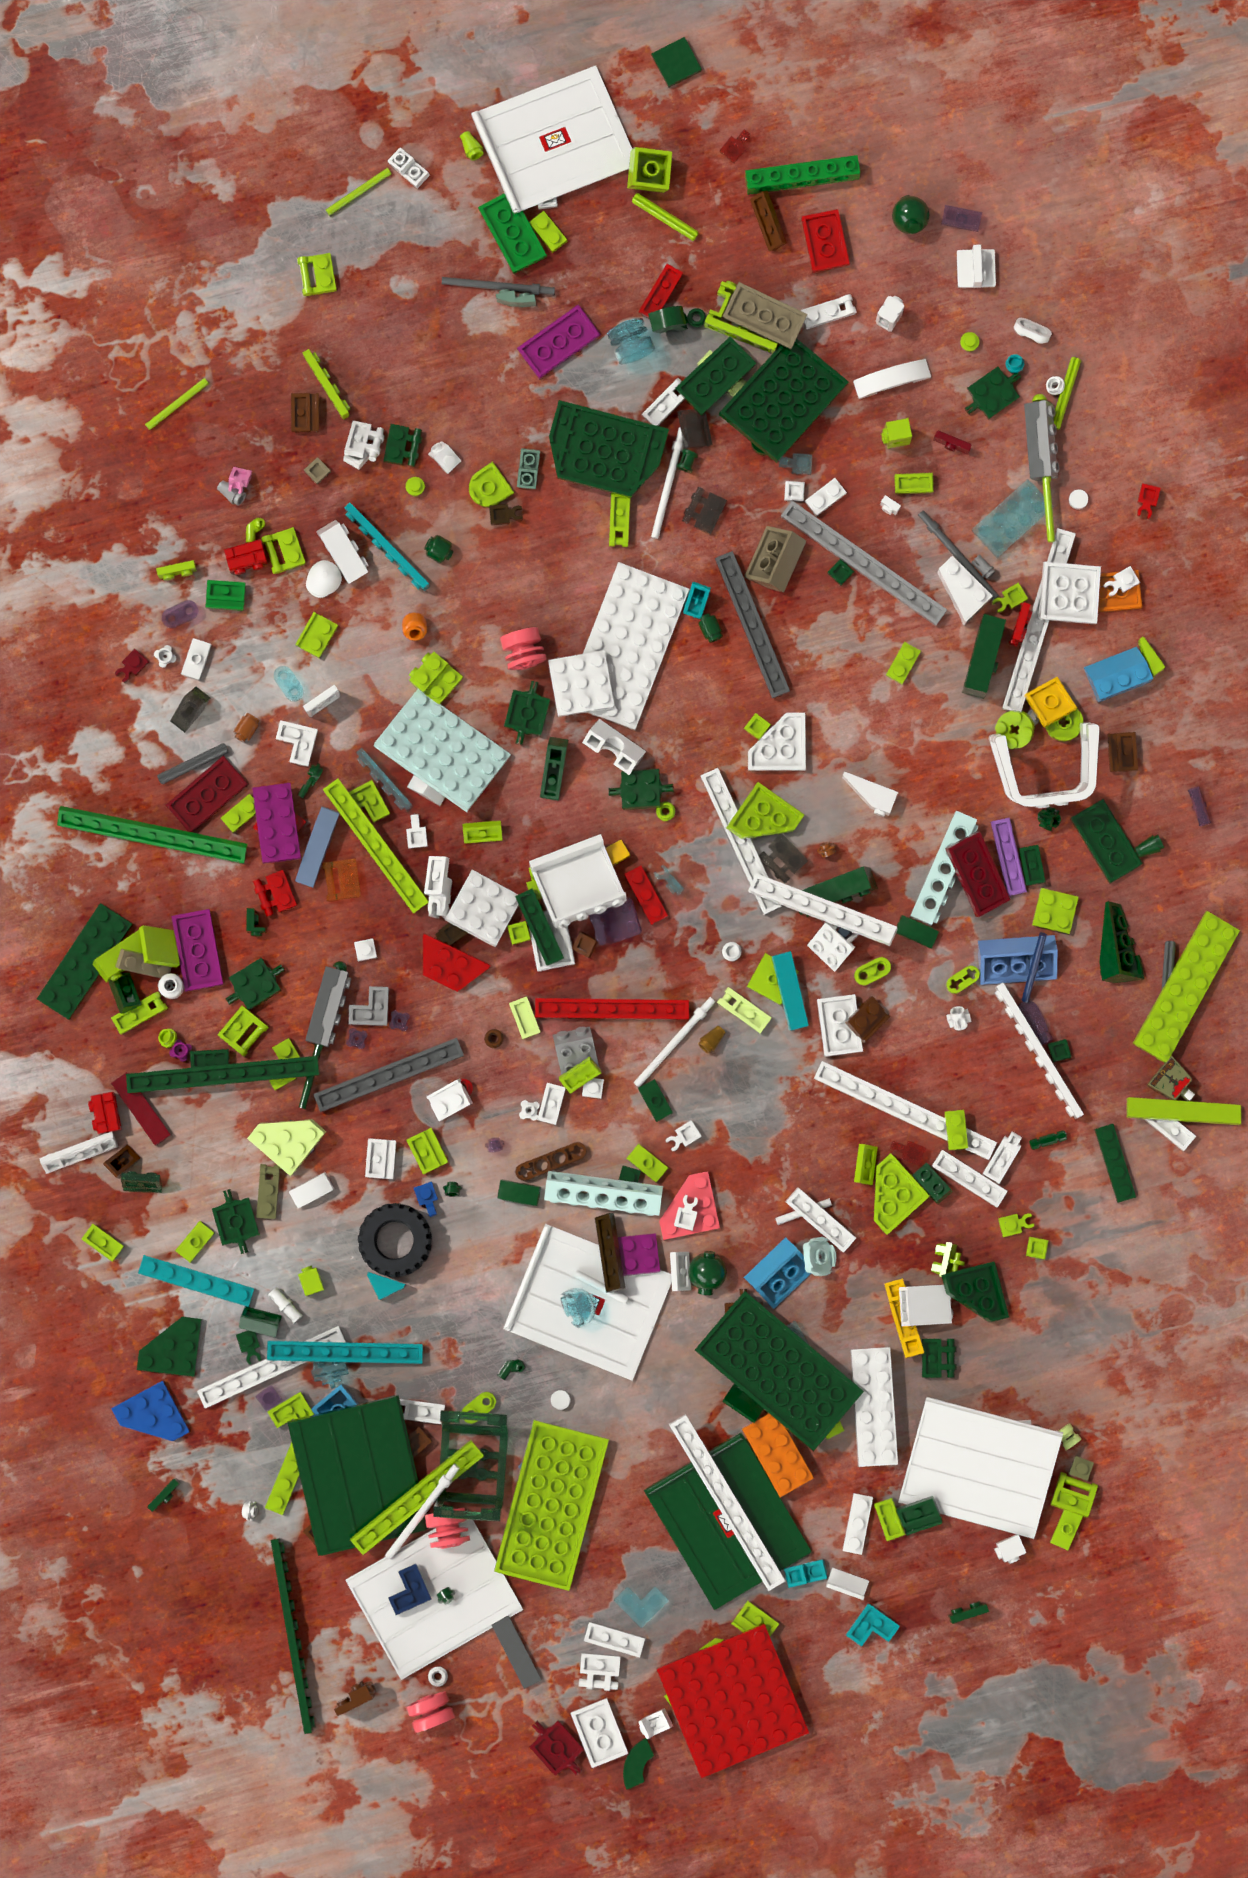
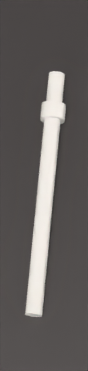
M679 427L676 441L672 445L673 453L651 535L655 539L659 538L680 452L684 448L685 428Z
M711 997L693 1012L692 1018L633 1082L637 1087H640L696 1023L700 1019H704L707 1015L706 1012L715 1003Z
M453 1464L446 1475H442L439 1479L437 1487L385 1554L388 1559L391 1560L443 1490L450 1486L452 1478L460 1469L458 1465Z

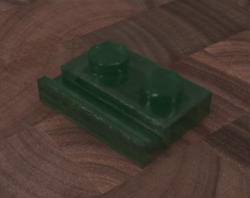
M133 1171L121 1173L123 1191L162 1193L161 1176L156 1173L138 1174Z

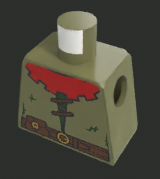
M1172 1056L1146 1085L1170 1100H1176L1180 1095L1186 1101H1190L1195 1095L1187 1087L1192 1078Z

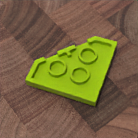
M757 782L726 829L740 839L793 832L804 817V814Z
M891 1153L876 1166L874 1222L888 1235L930 1197Z

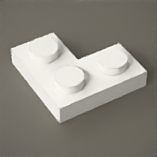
M280 720L276 740L294 744L290 763L309 767L318 730Z

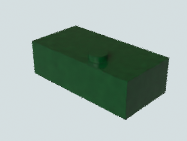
M987 614L983 615L962 693L985 698L992 673L996 674L999 662L995 661L1006 619Z

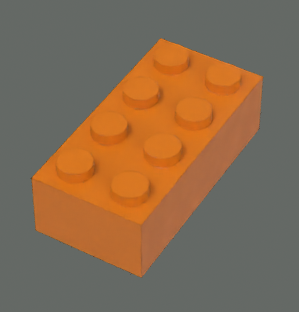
M769 1413L757 1419L755 1423H750L741 1428L779 1497L814 1479L787 1429Z

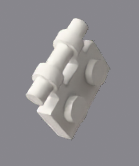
M353 421L344 454L363 458L364 453H369V460L376 461L381 451L380 444L384 440V429L379 427L376 431H371V424ZM368 439L373 440V444H367Z
M582 1653L580 1673L588 1674L587 1679H579V1686L587 1687L586 1689L591 1690L592 1688H603L604 1691H610V1689L618 1690V1682L611 1681V1676H619L620 1656ZM593 1675H605V1681L593 1680Z

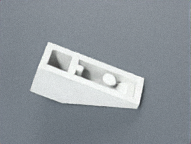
M844 772L842 778L874 810L875 814L882 817L885 815L889 816L898 792Z

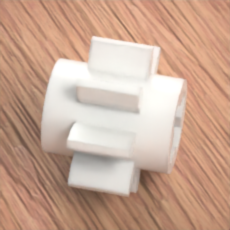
M961 1006L952 1008L950 1014L946 1015L950 1028L954 1027L955 1030H963L968 1026L967 1022H971L968 1009L964 1010Z

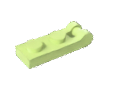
M727 987L724 991L725 995L722 999L719 998L717 1003L761 1034L771 1020V1017ZM731 998L737 1000L733 1006L728 1003Z

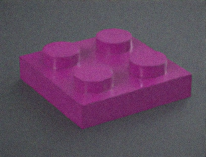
M656 1233L618 1237L624 1276L660 1273Z

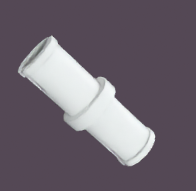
M277 1287L268 1294L278 1305L279 1311L284 1312L293 1324L302 1318L303 1315L292 1305V1301L287 1299Z

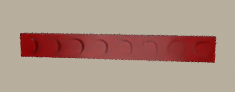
M535 998V1018L689 1020V1000Z

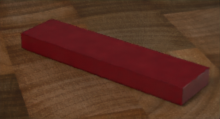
M126 1072L111 1084L150 1140L157 1146L171 1136V1134L141 1092L127 1093L126 1074L128 1073Z

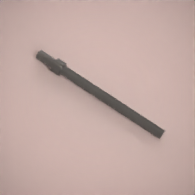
M442 277V284L496 290L510 289V291L527 292L538 296L539 294L555 295V287L540 286V284L524 285Z
M924 510L920 512L918 516L927 525L930 533H934L959 563L993 596L992 600L997 598L999 595L941 531L940 525L935 520L933 521Z

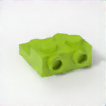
M433 651L432 654L428 652L421 660L423 664L419 669L415 667L410 672L409 676L411 678L409 682L437 704H441L463 679V676Z

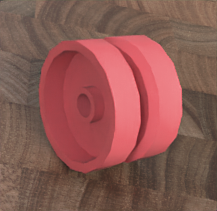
M446 1691L430 1694L406 1706L410 1717L422 1715L412 1722L415 1733L430 1729L455 1718L451 1707L439 1709V1707L447 1704L449 1701Z

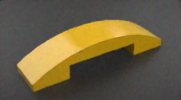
M903 1278L884 1283L905 1358L923 1354L924 1350L916 1325L901 1326L899 1287H905Z

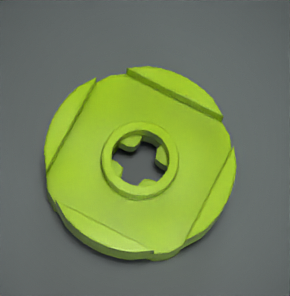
M1077 709L1065 716L1066 721H1069V724H1066L1065 727L1059 724L1062 718L1045 727L1048 735L1057 741L1063 742L1077 737L1080 733V723H1083L1081 712Z
M1011 710L1004 713L998 719L995 726L996 734L1006 736L1009 749L1022 748L1033 738L1034 722L1027 713ZM1011 725L1019 726V734L1011 732Z

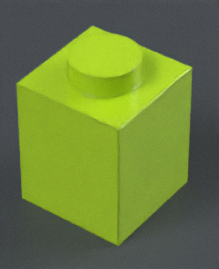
M311 1265L301 1269L302 1273L298 1274L305 1296L325 1290L318 1268H313Z

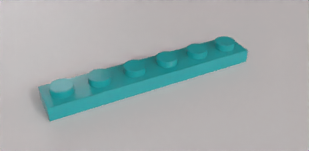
M351 503L344 507L347 512L345 514L352 523L356 521L360 525L358 529L365 536L369 535L373 539L371 542L377 549L382 548L386 552L385 557L391 563L395 561L399 565L397 569L405 577L408 575L412 579L411 583L417 590L421 588L425 592L430 587L429 583Z
M143 1255L138 1274L247 1307L250 1306L255 1290L252 1287Z

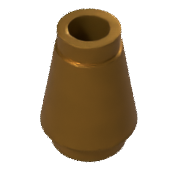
M717 1025L700 1038L699 1047L707 1054L711 1051L714 1052L726 1032Z

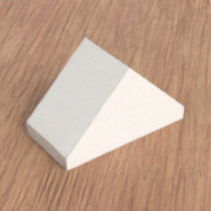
M415 775L407 788L441 806L445 799L442 794Z

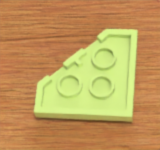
M312 1119L275 1123L267 1122L258 1124L247 1139L287 1174L292 1176L326 1131Z

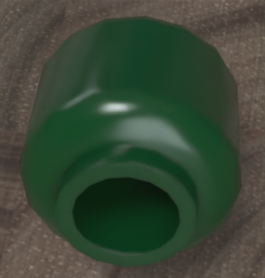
M440 535L431 536L424 547L426 556L438 563H442L445 559L449 560L454 552L451 549L452 543Z

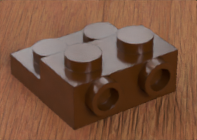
M361 1681L351 1687L352 1690L348 1693L351 1699L346 1697L336 1703L337 1706L334 1709L336 1715L344 1714L372 1700L376 1692L373 1682L370 1681L364 1684Z

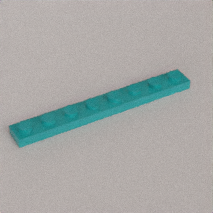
M267 1341V1361L422 1364L423 1344Z

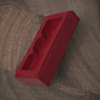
M939 430L936 431L933 441L945 445V448L955 452L957 450L967 455L972 446L966 441Z

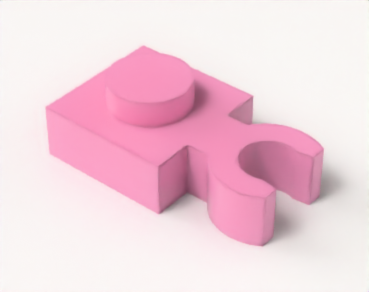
M233 467L229 476L228 491L231 492L233 488L239 489L238 493L241 494L243 487H247L252 471Z

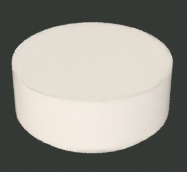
M1074 490L1069 496V504L1074 509H1082L1088 503V495L1083 490Z
M558 1390L552 1394L551 1404L554 1408L563 1410L568 1407L570 1396L567 1392Z

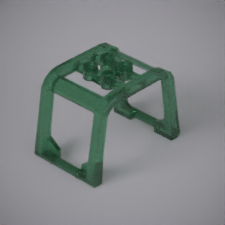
M441 1410L442 1439L440 1465L448 1459V1456H452L459 1450L449 1449L450 1433L500 1436L499 1452L488 1451L484 1448L480 1449L484 1455L480 1461L488 1459L498 1460V1471H487L485 1468L477 1470V1461L458 1477L459 1479H466L467 1477L477 1478L480 1481L497 1479L496 1495L446 1492L445 1488L436 1499L433 1517L500 1522L505 1488L508 1415ZM460 1419H461V1420H477V1421H487V1425H494V1426L451 1424V1423H460ZM445 1502L494 1505V1508H481V1512L454 1511V1506L445 1505Z

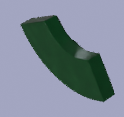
M646 1738L634 1745L625 1760L623 1779L626 1790L644 1782V1766L654 1756Z

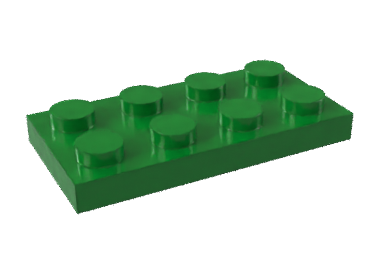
M505 193L478 207L513 274L547 257L524 212L520 211L514 214Z

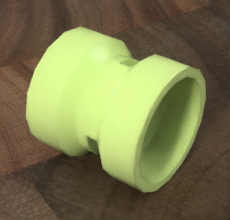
M1070 1423L1059 1430L1063 1432L1061 1441L1066 1450L1081 1440V1437L1073 1431Z

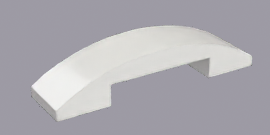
M926 359L874 372L854 380L853 383L858 399H862L883 390L931 378Z

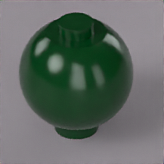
M910 195L903 196L895 204L892 211V220L895 227L905 234L919 233L927 226L930 218L927 204L922 199Z
M704 1251V1253L697 1255L691 1261L688 1274L691 1283L698 1288V1294L713 1295L714 1289L719 1288L724 1283L727 1276V1268L725 1262L721 1257L715 1255V1252Z

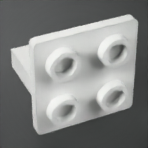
M973 245L972 250L957 251L958 288L996 286L994 249H981V245Z

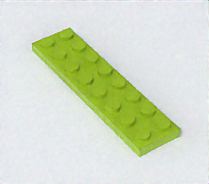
M1208 911L1204 913L1132 1044L1164 1063L1169 1060L1240 930Z

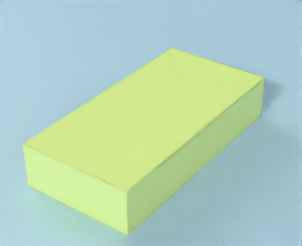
M527 997L509 1003L522 1039L541 1033Z

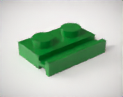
M207 580L205 608L244 611L246 583Z

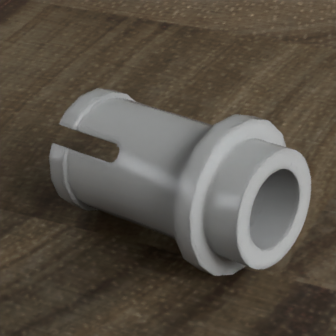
M978 555L975 561L971 562L982 573L983 578L989 579L995 573L994 567L990 566L981 555Z

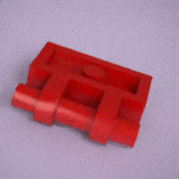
M284 870L265 876L268 883L266 885H262L260 879L253 881L255 894L259 896L261 901L260 907L265 912L266 917L274 915L272 907L277 906L280 913L297 906ZM271 890L274 900L268 901L266 891Z

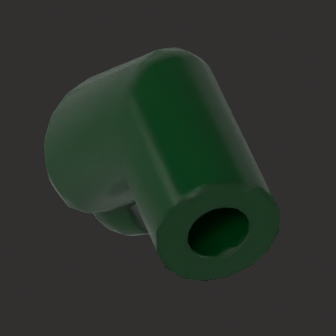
M519 1359L508 1360L497 1376L506 1380L510 1372L524 1371L525 1364Z

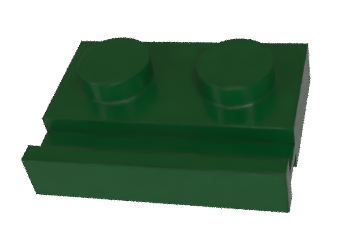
M933 1496L896 1509L906 1536L943 1524V1519L940 1516Z
M976 1601L969 1604L970 1608L962 1609V1607L952 1609L951 1614H948L949 1621L954 1624L989 1612L987 1604H981V1601Z

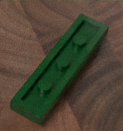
M533 888L516 895L515 898L546 966L564 959Z
M1114 1124L1094 1129L1117 1203L1136 1198Z

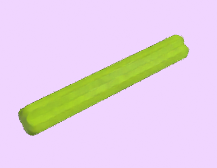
M636 193L633 197L632 202L690 240L694 241L698 236L697 230L639 193Z
M1072 357L1064 379L1065 388L1060 393L1055 408L1053 420L1057 430L1061 427L1081 363V359Z

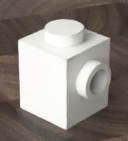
M1018 1534L997 1542V1548L994 1549L998 1559H1003L1004 1562L1008 1561L1009 1564L1020 1560L1019 1556L1026 1553Z

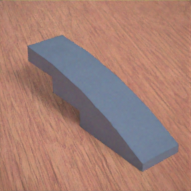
M321 807L295 879L296 882L312 888L315 886L319 870L322 867L337 824L339 812Z

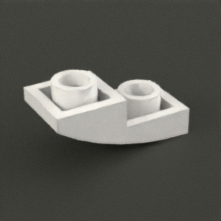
M401 148L388 160V163L417 189L430 176L428 171L416 163L414 158Z
M326 1172L306 1183L291 1189L289 1193L297 1208H300L334 1190V1187Z

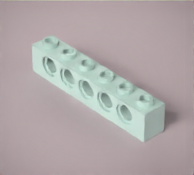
M958 811L955 812L910 918L928 926H931L933 922L937 923L941 914L938 912L940 905L944 906L948 895L945 893L948 887L952 889L956 880L953 877L955 869L945 848L961 840L955 836V831L963 830L965 837L976 832L978 829V825H976L977 819ZM948 865L950 873L943 874L940 871V866ZM933 883H941L943 890L936 892L932 887ZM929 899L933 900L935 902V908H926L925 901Z
M548 1171L544 1200L552 1203H568L573 1206L584 1205L590 1208H606L610 1211L621 1210L628 1213L636 1212L648 1216H659L663 1186Z

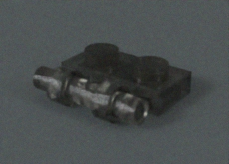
M698 487L691 496L692 500L689 507L683 513L685 515L682 522L689 524L692 518L696 520L694 528L711 535L727 500L711 492L706 499L702 497L705 490ZM698 503L704 505L700 514L695 512Z
M783 834L779 835L768 846L773 852L768 856L763 851L759 855L763 861L762 863L766 867L768 866L775 873L774 876L777 879L780 878L784 884L790 879L785 874L788 870L796 874L808 862ZM776 857L783 862L784 866L782 868L773 861Z

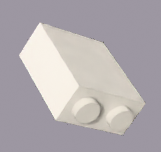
M944 1285L899 1287L901 1326L952 1323L953 1310L951 1309L950 1302L952 1297L946 1294Z

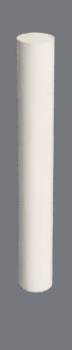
M830 1198L817 1203L823 1209L832 1206ZM793 1211L776 1217L775 1220L777 1225L802 1216Z
M577 1271L574 1276L578 1280L626 1304L629 1298L618 1291L606 1293L604 1284L580 1271Z

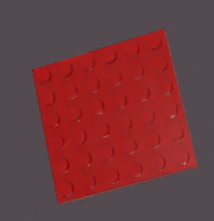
M765 1624L756 1626L656 1668L701 1778L809 1734Z

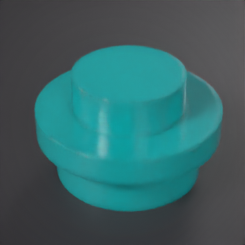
M1013 354L1008 357L1005 365L1009 372L1018 373L1023 370L1025 363L1021 356Z

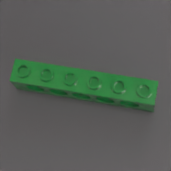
M858 155L745 170L747 195L761 193L762 191L772 192L859 180L860 178Z

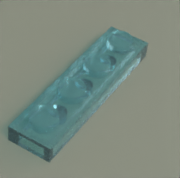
M363 748L359 749L356 752L358 756L356 760L363 768L367 766L371 770L369 775L376 782L380 780L384 785L381 788L388 796L392 794L395 797L394 803L400 810L405 809L408 812L413 807L412 804Z

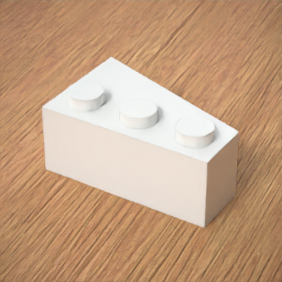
M334 520L316 531L349 584L368 573L366 567L369 565L363 556L360 558L356 551L359 548L354 540L350 541L347 534H349V531L344 523L340 525L338 521Z
M953 556L937 572L964 626L993 597Z

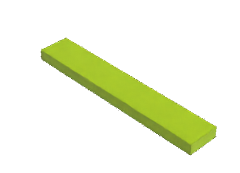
M1128 1097L1127 1118L1240 1125L1241 1105Z

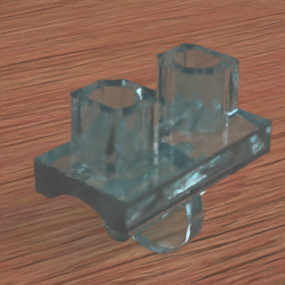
M313 1362V1370H311L315 1382L322 1380V1385L330 1384L331 1389L335 1388V1382L342 1381V1375L349 1374L345 1362H332V1365L325 1367L324 1362Z

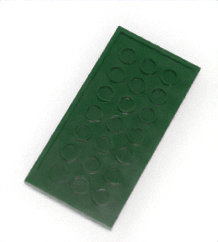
M746 1291L741 1294L695 1349L701 1357L813 1452L864 1392Z

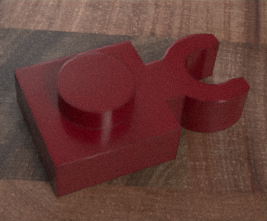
M134 648L122 661L125 667L117 669L115 675L119 676L120 673H125V678L122 682L126 683L130 679L131 673L137 676L149 661Z

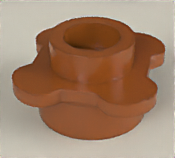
M830 841L820 845L817 852L821 854L822 858L828 857L836 852V844L830 843Z

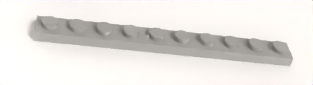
M791 501L782 513L781 518L936 626L946 613V608L794 501Z

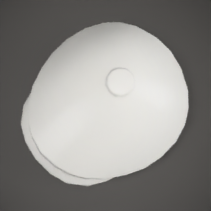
M323 560L317 562L308 573L306 581L307 590L318 598H323L333 593L341 584V572L330 561Z

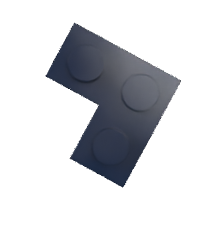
M416 1563L398 1571L406 1590L388 1597L395 1615L432 1600Z

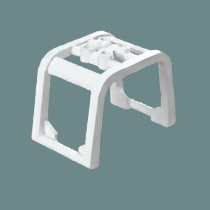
M1088 722L1080 723L1081 772L1080 783L1075 789L1026 796L1019 794L1010 761L1006 736L1001 734L990 735L989 742L1007 797L1023 806H1036L1038 808L1049 807V804L1057 806L1068 805V802L1080 801L1089 797L1096 787L1099 726Z

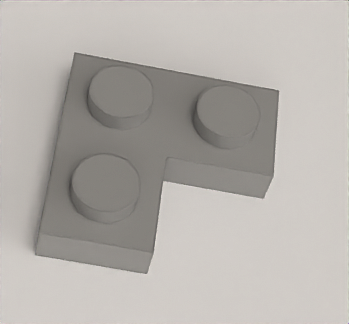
M369 986L368 1006L349 1005V1025L387 1026L389 987Z

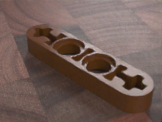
M580 1142L572 1143L521 1163L516 1167L515 1174L522 1181L532 1179L584 1158L586 1147ZM577 1145L579 1148H583L581 1156L573 1154L571 1155L573 1159L569 1161L565 1149L569 1148V1152H572ZM559 1152L565 1155V1161L560 1164L554 1160L555 1154ZM541 1159L545 1160L548 1164L547 1168L543 1171L538 1170L536 1167L537 1162ZM533 1162V1167L537 1173L533 1175V1171L527 1173V1177L519 1176L518 1172L521 1171V1167L525 1169L531 1168L529 1164Z

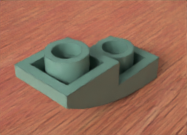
M510 289L501 290L496 294L497 302L503 305L513 307L536 306L534 294L523 293L519 297H515L514 290L510 291Z
M521 448L517 487L536 489L540 450Z

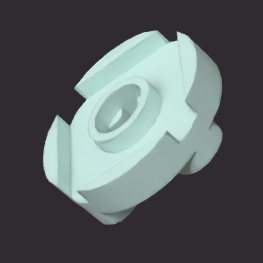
M812 1238L809 1242L804 1243L803 1251L807 1273H812L815 1276H826L832 1272L830 1271L831 1268L835 1267V1248L833 1245H829L827 1238Z

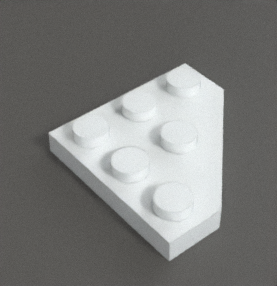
M785 713L748 751V771L806 770L805 713Z

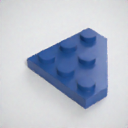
M164 1381L111 1408L119 1425L170 1441H175L190 1432Z

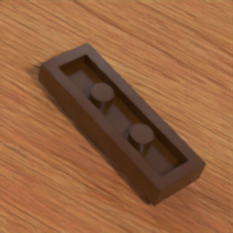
M762 191L752 197L750 201L769 251H775L787 242L768 191Z

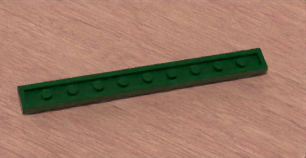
M318 1056L131 1073L126 1074L127 1093L319 1076Z
M280 1538L271 1540L303 1730L304 1734H309L313 1732L316 1723L314 1716L310 1715L312 1700L311 1696L307 1697L306 1689H309L308 1678L303 1675V1670L306 1669L305 1660L300 1657L299 1650H302L301 1638L297 1639L296 1631L299 1630L298 1620L293 1617V1611H296L294 1599L290 1600L289 1592H292L291 1581H287L286 1573L289 1572L288 1563L283 1560V1553H286L284 1541L280 1542Z

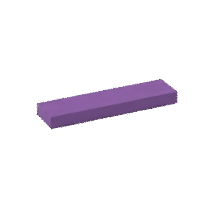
M1010 818L992 821L990 823L1006 891L1009 896L1026 893L1027 890Z

